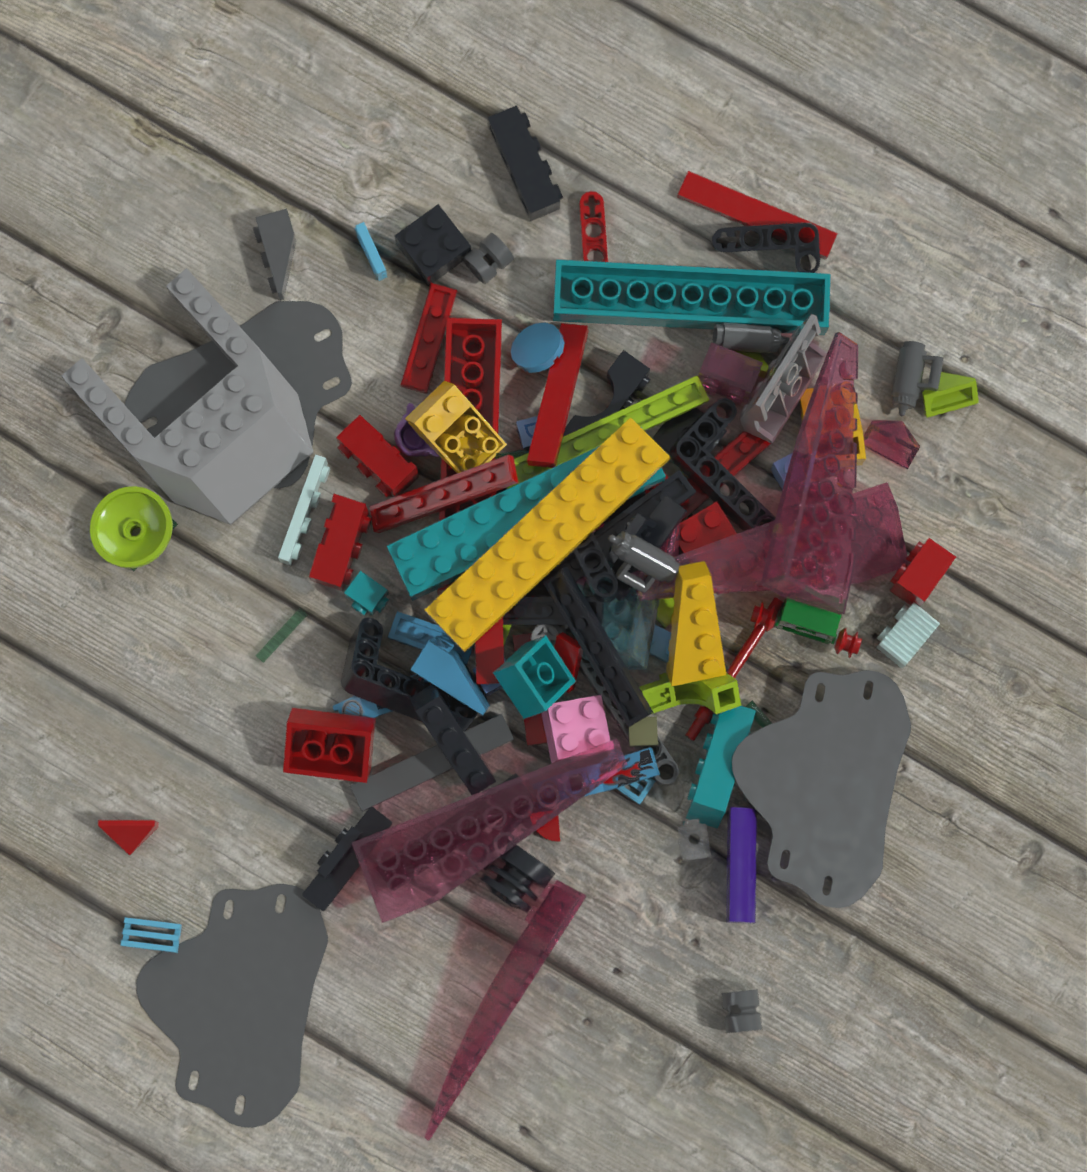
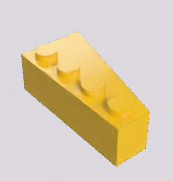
M705 561L679 566L674 590V611L671 618L672 630L668 646L669 658L666 665V673L671 687L726 675L710 571Z

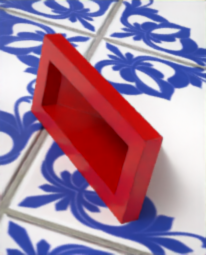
M98 820V826L128 855H131L159 828V822L156 820Z

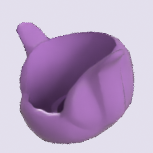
M409 403L406 413L402 416L394 432L396 446L407 456L427 457L433 455L439 457L405 420L415 409L414 405Z

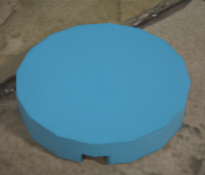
M546 322L535 323L526 327L517 335L512 343V360L525 372H541L554 364L553 360L557 356L560 357L563 353L565 344L563 336L553 324Z

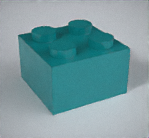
M546 635L524 643L493 673L523 719L545 712L576 682Z

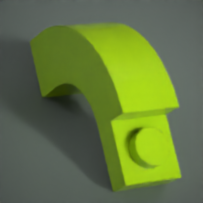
M665 672L659 674L660 680L639 687L654 713L683 704L703 705L715 714L741 706L738 682L727 673L724 676L671 687Z

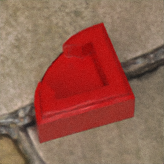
M558 813L530 815L533 827L542 837L549 841L560 842Z

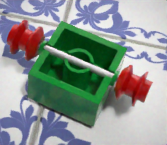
M803 587L789 590L780 616L777 617L778 612L775 605L769 610L764 608V603L761 602L760 607L754 606L750 621L755 623L754 628L761 624L765 626L766 632L771 630L775 623L777 629L828 645L835 643L834 649L836 654H839L842 650L847 651L848 658H851L852 653L858 654L862 639L858 638V631L852 636L847 634L846 628H843L839 631L838 635L836 634L845 606L839 604V599L828 595H823L820 598L812 595L811 590Z

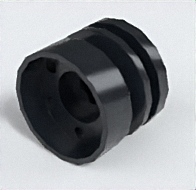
M507 839L497 854L505 863V866L500 868L490 864L488 868L497 874V877L494 880L483 873L480 880L485 883L492 894L507 905L528 913L531 906L523 901L522 898L526 895L536 902L538 897L530 887L534 884L545 889L555 875V872Z

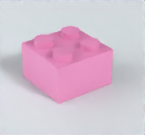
M601 695L553 703L545 712H542L551 763L601 755L612 750Z

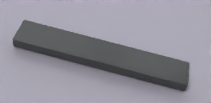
M502 714L465 731V734L474 747L477 748L480 755L514 740ZM437 744L369 776L367 783L357 782L350 785L363 812L454 768Z

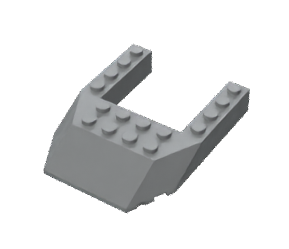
M186 268L166 287L176 302L236 368L154 438L83 358L61 376L175 504L185 506L232 525L314 452L297 392L260 348Z

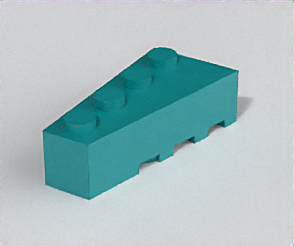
M739 706L719 714L713 713L710 724L715 725L712 734L707 733L703 749L707 750L705 759L700 758L697 764L695 774L699 775L697 784H691L687 800H690L691 803L685 819L718 829L726 812L735 782L732 771V756L737 746L749 736L756 710Z

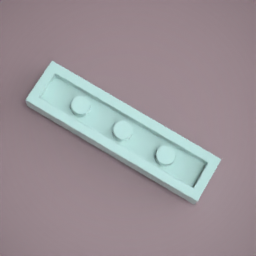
M315 454L278 556L281 563L291 566L293 559L298 560L302 550V544H299L301 536L309 531L312 521L311 518H308L312 508H317L321 497L318 489L321 482L325 483L330 472V467H327L328 462L325 457Z

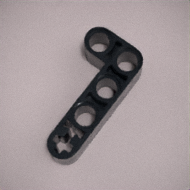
M812 223L724 227L718 229L712 236V244L719 252L795 248V264L799 272L815 273L820 267L819 231ZM804 227H810L815 234L813 241L809 243H804L799 238V232ZM775 229H783L787 233L785 243L776 244L773 242L772 233ZM753 230L759 234L760 240L756 246H749L745 242L746 232ZM735 231H741L739 237L741 247L739 248L736 247L737 242H730L727 244V248H724L723 244L717 241L719 237H722V232H726L727 237H736ZM804 255H812L815 258L816 265L813 269L805 270L802 268L800 260Z

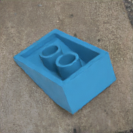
M442 636L430 639L411 670L483 715L490 707V704L459 653L453 649L455 645Z

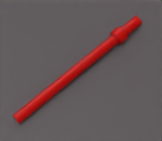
M774 597L767 609L770 610L775 605L778 612L784 603ZM759 624L753 629L727 669V674L733 678L737 676L765 633L764 625ZM706 706L699 707L694 715L696 717L685 734L691 741H695L704 725L709 724L712 719L713 711Z

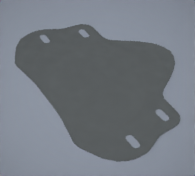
M279 301L273 303L240 327L297 392L309 438L313 446L315 421L318 411L323 406L346 395L352 385L351 376L343 358L342 330L336 317L323 305L309 301ZM325 329L332 331L330 337L319 342L315 341L314 336ZM211 340L187 353L147 367L129 391L125 406L140 423L151 417L157 418V424L147 429L155 438L236 367ZM334 377L340 378L341 382L339 385L329 390L323 388V384ZM310 457L274 488L288 487L299 480L308 466Z
M870 670L847 675L826 672L813 673L806 680L801 705L797 713L750 734L737 746L732 756V771L737 785L772 829L773 837L767 862L771 875L781 881L800 887L814 901L823 906L831 908L851 906L867 893L879 878L883 869L885 831L898 767L911 733V722L904 696L898 685L888 676ZM871 681L873 683L870 699L866 700L863 697L865 683ZM823 683L825 685L824 697L821 702H817L815 700L817 686ZM784 850L790 852L789 863L786 869L780 867L781 855ZM830 876L833 880L829 895H824L822 892L824 879Z
M275 884L258 890L225 889L220 891L213 899L209 922L205 931L197 937L180 943L178 953L163 951L153 957L141 969L136 980L137 995L141 1006L152 1021L175 1043L180 1051L181 1059L175 1084L179 1096L189 1102L211 1108L230 1124L240 1127L252 1128L269 1123L283 1111L298 1092L300 1086L303 1037L314 982L328 945V934L320 909L303 897L302 894L305 890L293 885ZM283 894L286 896L284 911L278 914L275 911L278 896ZM228 900H232L234 902L232 917L225 919V904ZM193 1071H198L200 1074L196 1090L189 1089L190 1076ZM243 1095L246 1098L244 1112L241 1115H237L235 1113L236 1101L238 1096Z

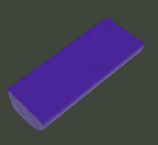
M730 807L727 810L726 923H756L757 810L752 808Z

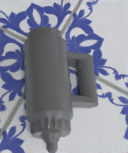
M722 322L721 325L716 324L713 330V346L719 347L720 350L769 353L778 351L782 344H787L789 341L781 336L779 329L771 328L770 326Z
M905 341L903 347L899 350L892 389V403L898 407L900 416H904L908 409H913L916 406L920 390L938 391L944 358L928 356L925 351V345L916 341ZM925 362L932 363L928 383H922Z
M621 532L617 537L614 535L609 536V541L613 543L612 552L620 560L624 561L616 572L615 577L636 590L646 593L655 580L669 583L678 573L679 563L675 561V557L638 536L630 535L626 532ZM633 566L648 576L645 580H642L627 571Z

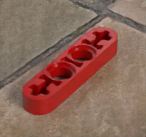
M589 191L583 194L580 199L583 261H589L588 254L596 250L603 255L601 262H608L604 200L599 193ZM592 198L599 205L595 206V217L585 220L584 216L590 217L589 206H584V204H587L589 199ZM591 224H596L601 228V234L598 237H590L586 233V228Z

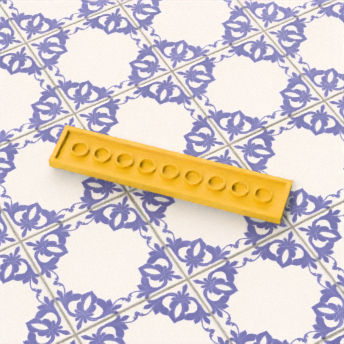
M630 417L425 609V612L465 652L670 460V456Z

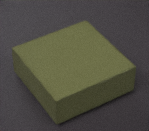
M646 717L629 727V747L658 746L657 717Z

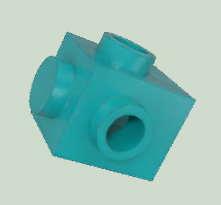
M361 570L344 592L346 598L353 602L351 607L362 615L368 612L373 616L376 611L381 613L390 600L387 598L389 595L388 590Z

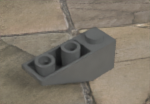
M287 208L255 217L258 226L253 227L257 243L263 242L265 252L260 253L264 268L270 267L273 276L268 278L272 294L278 293L280 301L285 298L297 242Z

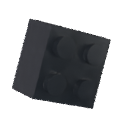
M439 204L394 235L397 247L428 287L431 283H434L463 262L462 258L471 251L469 242Z

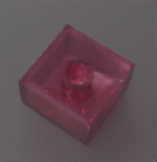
M711 342L698 377L706 394L714 396L717 393L732 400L735 405L740 406L741 403L746 405L763 362Z

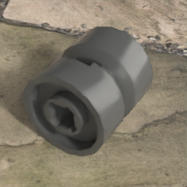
M490 233L480 242L479 249L473 248L462 259L471 273L486 285L497 275V269H504L514 260V257L502 240L495 234ZM485 256L491 264L488 265L482 257Z
M758 989L721 993L723 1009L728 1011V1015L724 1017L726 1033L762 1030L761 1014L756 1011V1008L760 1005Z

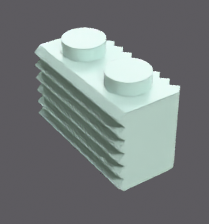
M913 603L910 607L904 605L894 617L898 620L894 627L891 629L887 626L877 637L881 642L876 648L900 668L906 666L940 624L916 603Z

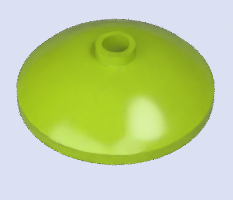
M137 486L123 487L105 496L95 508L90 522V537L98 554L110 564L121 568H138L153 562L168 546L173 530L172 516L163 499L155 492ZM140 528V533L137 536H133V530Z

